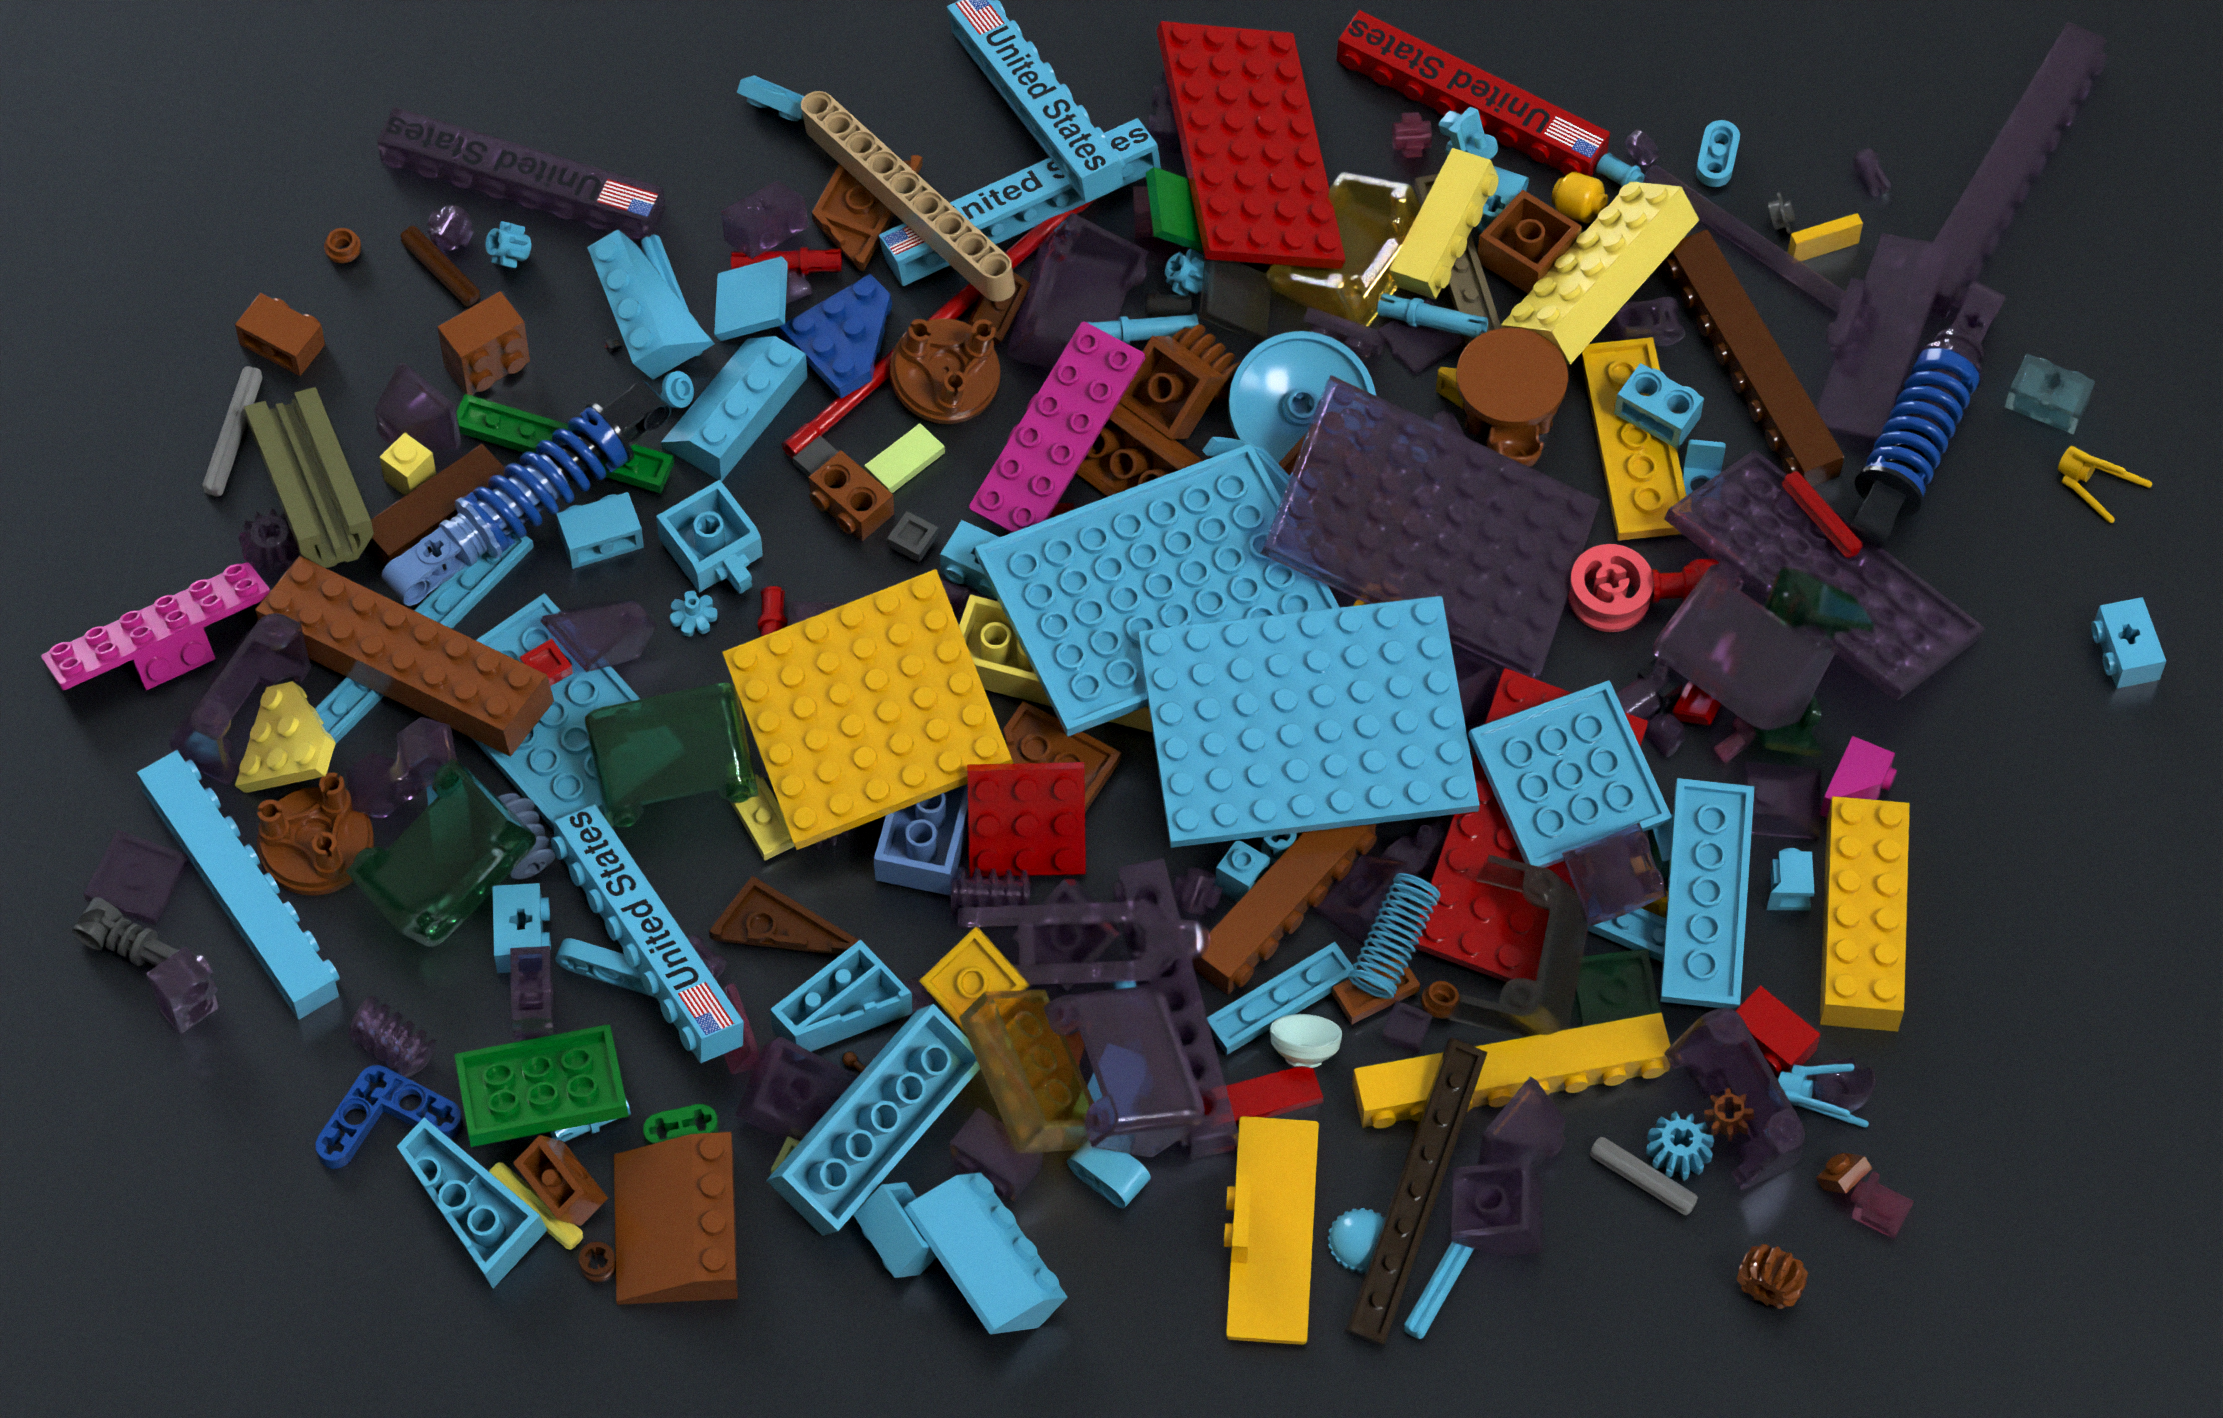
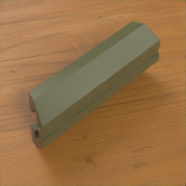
M316 387L295 392V399L292 400L291 404L284 405L282 402L276 404L275 408L270 410L266 401L244 406L243 412L301 555L324 568L336 566L337 563L343 561L347 563L359 559L374 535L372 523Z

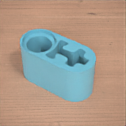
M1093 1131L1067 1160L1069 1168L1079 1179L1119 1208H1125L1151 1179L1148 1170L1137 1159L1097 1131Z

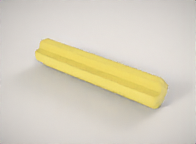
M498 1162L489 1170L494 1177L541 1216L548 1229L547 1232L566 1249L572 1250L583 1239L582 1230L575 1224L557 1220L535 1190L508 1166Z

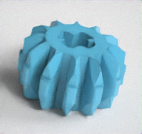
M1677 1111L1671 1114L1670 1121L1661 1116L1656 1122V1128H1651L1647 1136L1650 1143L1647 1144L1646 1154L1649 1157H1654L1652 1163L1654 1169L1665 1167V1175L1669 1178L1673 1176L1674 1172H1679L1683 1181L1689 1177L1690 1171L1700 1175L1704 1169L1703 1163L1708 1164L1711 1162L1713 1155L1710 1148L1713 1147L1714 1138L1713 1135L1706 1134L1708 1128L1706 1122L1695 1125L1693 1123V1113L1689 1114L1686 1120L1681 1119Z

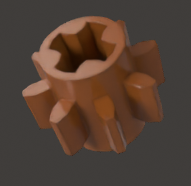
M1727 1088L1725 1094L1719 1098L1714 1095L1710 1096V1105L1714 1109L1704 1111V1120L1714 1121L1711 1127V1134L1713 1136L1720 1132L1723 1135H1727L1728 1141H1732L1733 1135L1739 1131L1745 1135L1748 1134L1749 1126L1744 1120L1754 1119V1109L1744 1108L1747 1102L1746 1094L1738 1097L1731 1094L1730 1088ZM1732 1111L1734 1118L1726 1119L1724 1112Z

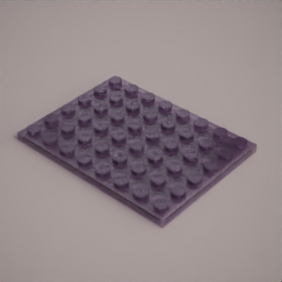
M1330 375L1324 386L1260 554L1368 604L1442 596L1450 642L1515 672L1537 679L1545 664L1571 588L1570 577L1573 565L1583 553L1601 500Z

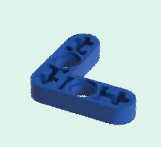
M372 1065L360 1073L315 1142L316 1152L320 1162L325 1167L337 1169L347 1165L383 1111L413 1127L425 1117L449 1139L456 1137L461 1132L463 1127L462 1114L458 1105L453 1101L387 1067ZM380 1079H383L385 1088L377 1087L370 1096L371 1105L367 1101L371 1093L369 1082L377 1083ZM414 1094L421 1098L422 1102L415 1110L407 1111L399 1105L401 1099L407 1095ZM430 1104L433 1114L428 1112ZM352 1109H362L367 1113L366 1119L358 1125L348 1124L345 1121V1116ZM447 1114L451 1115V1124L444 1122L441 1126H438L435 1115L444 1118ZM340 1128L345 1133L340 1141L342 1151H333L329 1155L326 1146H335L341 1138L338 1129Z

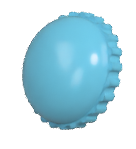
M1365 1208L1360 1210L1352 1209L1350 1212L1345 1211L1342 1216L1339 1215L1337 1220L1333 1221L1332 1228L1329 1229L1330 1235L1328 1236L1329 1250L1332 1257L1336 1258V1262L1342 1264L1344 1269H1350L1351 1272H1366L1385 1217H1382L1379 1212L1375 1213L1372 1209L1365 1210Z

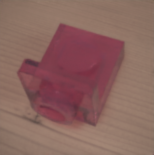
M1873 1171L1867 1182L1863 1180L1858 1182L1850 1201L1856 1203L1852 1218L1895 1239L1914 1201L1879 1184L1878 1181L1881 1174Z

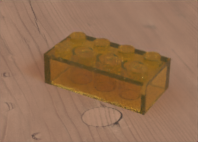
M1045 990L984 992L959 1017L1017 1154L1077 1150L1104 1125Z

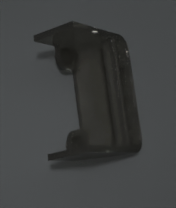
M1488 855L1477 874L1476 881L1520 891L1531 905L1549 910L1536 981L1515 978L1507 982L1501 991L1499 1003L1461 994L1450 1011L1449 1020L1523 1038L1540 1034L1551 1035L1558 1031L1567 1030L1570 1024L1590 920L1591 908L1589 902L1583 895L1549 869Z

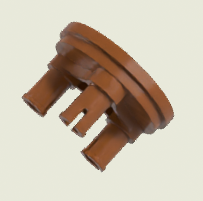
M954 319L913 320L910 323L911 326L908 327V331L897 342L890 360V381L898 399L913 414L933 423H962L981 414L994 399L1000 382V364L993 348L994 342L992 340L996 333L995 326L990 329L992 322L987 319L977 320L973 326Z
M1499 328L1479 335L1463 350L1456 370V385L1459 395L1465 403L1464 410L1467 414L1465 428H1469L1468 432L1473 435L1484 434L1488 430L1489 424L1508 429L1525 428L1538 424L1540 435L1548 433L1550 427L1552 428L1553 416L1557 413L1558 407L1565 397L1568 384L1567 365L1557 347L1542 335L1522 328Z
M327 773L325 777L320 779L319 787L305 788L292 792L278 802L272 799L265 800L258 806L259 812H257L260 823L258 826L257 851L260 862L265 872L271 874L277 885L290 892L301 895H324L338 891L356 880L363 873L371 859L374 849V833L371 821L362 806L351 798L349 792L345 789L343 777H337L338 773Z

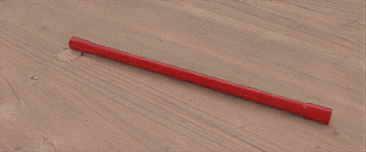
M1095 200L1049 218L1032 228L1005 252L1011 259L1012 269L1025 260L1076 214L1083 212ZM969 283L926 321L934 319L956 320L980 299L982 293ZM893 350L874 365L875 371L871 382L842 399L840 397L836 398L810 422L802 425L781 444L784 452L793 459L814 439L827 432L890 377L889 367Z

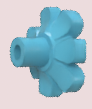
M687 591L684 595L685 601L675 599L672 602L671 610L673 613L670 614V622L674 627L681 626V632L684 636H693L695 628L700 634L709 632V622H714L718 618L717 609L713 608V600L708 595H703L699 599L695 591Z

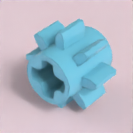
M501 221L500 229L493 228L488 233L485 246L487 253L493 255L492 263L516 268L517 261H524L528 258L531 251V239L528 235L524 234V226Z
M1189 249L1186 255L1178 252L1166 264V283L1172 285V291L1184 297L1188 295L1189 291L1197 294L1209 282L1210 270L1208 266L1210 264L1203 260L1202 254L1192 249Z

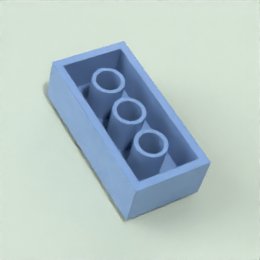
M968 784L886 815L874 857L876 881L951 896L969 829Z

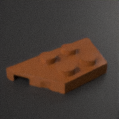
M911 155V161L904 162L918 174L923 166V157ZM840 164L812 211V221L862 271L865 270L880 243L879 234L886 232L895 216L889 208Z

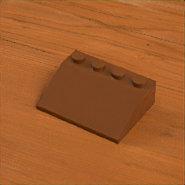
M732 1133L689 1134L614 1154L617 1305L738 1299Z

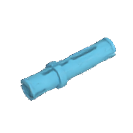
M1383 293L1381 295L1383 300L1378 302L1377 313L1379 316L1405 321L1411 327L1422 325L1472 338L1478 337L1482 334L1481 332H1487V317L1429 305L1420 298L1410 300Z
M1197 314L1131 320L1127 316L1119 317L1118 321L1087 322L1129 345L1130 341L1150 340L1152 336H1170L1172 338L1184 328L1192 329L1199 325Z

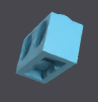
M1640 363L1617 394L1614 414L1678 449L1701 418L1704 398L1691 387L1682 386L1667 378L1660 370L1649 368ZM1640 393H1646L1651 396H1643ZM1672 411H1680L1682 414H1676Z

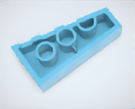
M425 1117L397 1145L405 1162L492 1288L505 1277L548 1230L541 1216Z

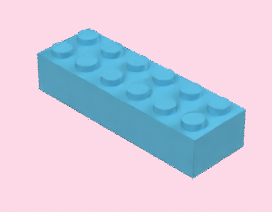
M934 1004L916 1010L766 1181L822 1236L839 1231L987 1062L988 1058Z

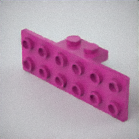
M1084 321L1081 322L1043 386L1031 398L1024 417L1012 429L1005 448L969 505L970 510L1010 533L1047 520L1144 362L1145 354Z
M249 562L234 564L215 577L201 579L192 583L184 591L175 595L160 597L153 605L139 611H129L113 623L104 627L97 626L91 628L84 636L71 642L58 643L48 652L42 654L41 657L62 690H67L132 660L141 684L147 691L215 660L216 658L203 627L263 601L269 594L270 589Z

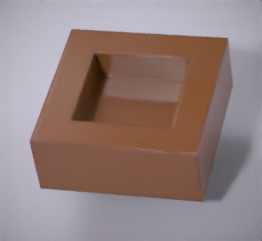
M1840 1153L1826 1163V1168L1816 1179L1823 1190L1846 1194L1872 1169V1166L1865 1156Z

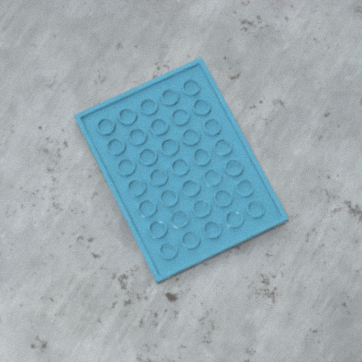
M1251 443L975 547V556L1067 737L1148 706L1138 631L1340 608Z
M1442 596L1138 631L1170 848L1479 811L1480 804Z

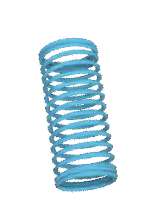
M1406 873L1396 874L1395 878H1393L1394 885L1389 887L1390 893L1386 894L1387 900L1382 902L1383 908L1379 909V916L1375 917L1376 923L1371 925L1372 931L1368 933L1369 939L1364 941L1365 947L1361 948V955L1357 956L1358 962L1353 964L1354 970L1350 971L1348 975L1349 980L1355 986L1369 994L1384 999H1391L1396 994L1397 987L1395 984L1401 983L1398 976L1405 975L1402 968L1408 967L1406 961L1411 960L1410 953L1415 952L1413 945L1419 944V940L1416 937L1423 936L1421 930L1426 928L1424 922L1430 921L1427 914L1434 913L1431 906H1436L1437 901L1441 897L1439 890L1432 884ZM1401 880L1418 885L1424 888L1425 890L1429 891L1433 895H1429L1417 888L1408 886ZM1393 888H1397L1400 892H1394ZM1393 895L1397 900H1391L1389 896ZM1399 896L1418 902L1426 908H1428L1429 910L1418 908L1406 902ZM1386 903H1389L1394 908L1386 907ZM1396 904L1417 911L1418 913L1422 914L1425 918L1413 915L1398 907ZM1382 911H1386L1390 916L1383 915ZM1393 912L1405 915L1417 921L1422 926L1410 923L1395 915ZM1379 919H1383L1386 923H1380ZM1389 920L1402 923L1417 931L1419 934L1407 931L1395 925ZM1378 926L1383 931H1376L1375 927ZM1385 927L1399 931L1409 936L1414 941L1404 939L1387 930ZM1375 934L1379 939L1372 938L1371 935ZM1382 935L1396 939L1411 949L1401 947L1387 940ZM1368 942H1372L1376 947L1369 946ZM1378 943L1397 949L1407 957L1396 954ZM1364 950H1368L1373 955L1365 954ZM1375 951L1387 954L1399 960L1404 965L1393 962L1376 953ZM1364 957L1368 962H1362L1360 958ZM1372 959L1384 962L1394 967L1400 972H1395L1393 970L1387 969L1381 966L1380 964L1376 963ZM1357 965H1361L1365 970H1358ZM1368 967H1372L1380 971H1383L1389 974L1390 976L1394 977L1396 980L1384 977ZM1357 977L1362 978V979L1368 981L1369 983H1371V984H1373V985H1375V986H1377V987H1379V988H1381V989H1384V990H1386V991H1383V990L1377 989V988H1375V987H1372V986L1366 984L1365 982L1361 981V980L1358 979Z

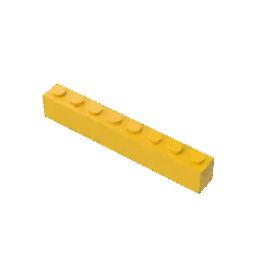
M1662 1013L1475 1046L1488 1053L1467 1112L1473 1107L1488 1104L1491 1107H1500L1510 1103L1512 1100L1526 1097L1530 1100H1538L1554 1092L1566 1090L1568 1093H1576L1592 1085L1604 1083L1607 1086H1614L1630 1078L1643 1076V1078L1652 1079L1663 1075L1670 1070L1673 1052ZM1443 1052L1355 1068L1353 1071L1352 1088L1362 1128L1369 1126L1386 1128L1393 1125L1396 1121L1407 1119L1419 1121Z

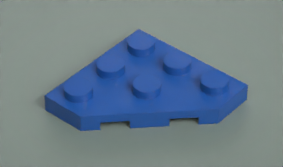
M869 274L796 316L784 325L779 326L781 336L788 344L806 353L807 364L842 399L872 381L875 371V358L877 353L880 352L885 334L884 325L886 317L890 315L892 307L891 294Z

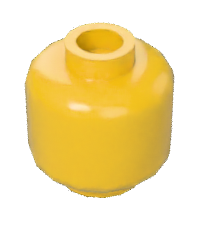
M1571 172L1564 178H1559L1552 191V204L1555 205L1556 210L1569 219L1583 224L1594 221L1599 212L1608 205V195L1605 194L1602 181L1581 173Z

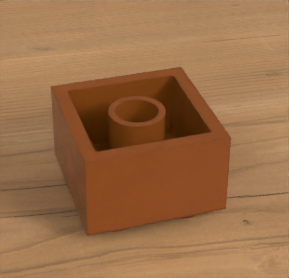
M1522 190L1479 235L1477 254L1483 266L1529 294L1534 284L1542 279L1555 265V261L1564 255L1576 242L1577 237L1581 234L1582 226Z
M501 291L437 326L444 367L465 394L473 395L478 391H485L497 380L509 373L514 374L520 371L525 364L530 362L525 323Z
M1152 336L1142 351L1146 358L1119 402L1169 439H1188L1226 377L1170 336Z

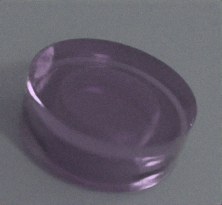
M1639 129L1634 130L1625 139L1629 153L1642 165L1649 166L1660 155L1654 141Z

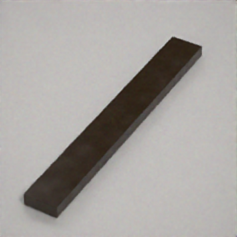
M1452 1037L1447 1041L1344 1332L1381 1347L1385 1345L1488 1052Z

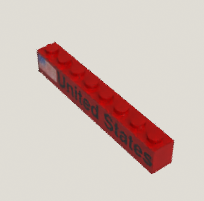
M1361 10L1357 12L1338 39L1336 61L1342 63L1346 68L1357 70L1373 78L1378 84L1389 86L1403 93L1413 101H1420L1434 108L1443 116L1449 111L1462 115L1469 107L1478 109L1485 134L1493 136L1504 146L1513 147L1528 154L1537 162L1546 163L1560 170L1564 175L1577 172L1592 176L1598 162L1608 152L1609 131Z

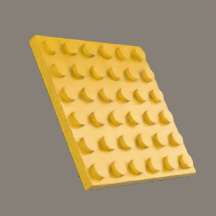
M937 569L722 652L796 850L968 784L967 765L1014 764Z

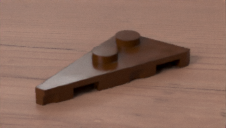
M753 875L709 930V937L714 941L841 955L859 941Z

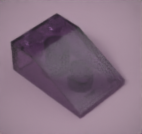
M780 1036L763 1046L735 1116L768 1133L786 1139L789 1136L801 1141L858 1076Z

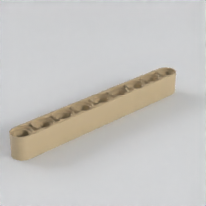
M814 91L802 99L801 109L806 132L818 145L986 298L998 302L1004 301L1014 294L1015 281L1011 259L831 95L822 91Z

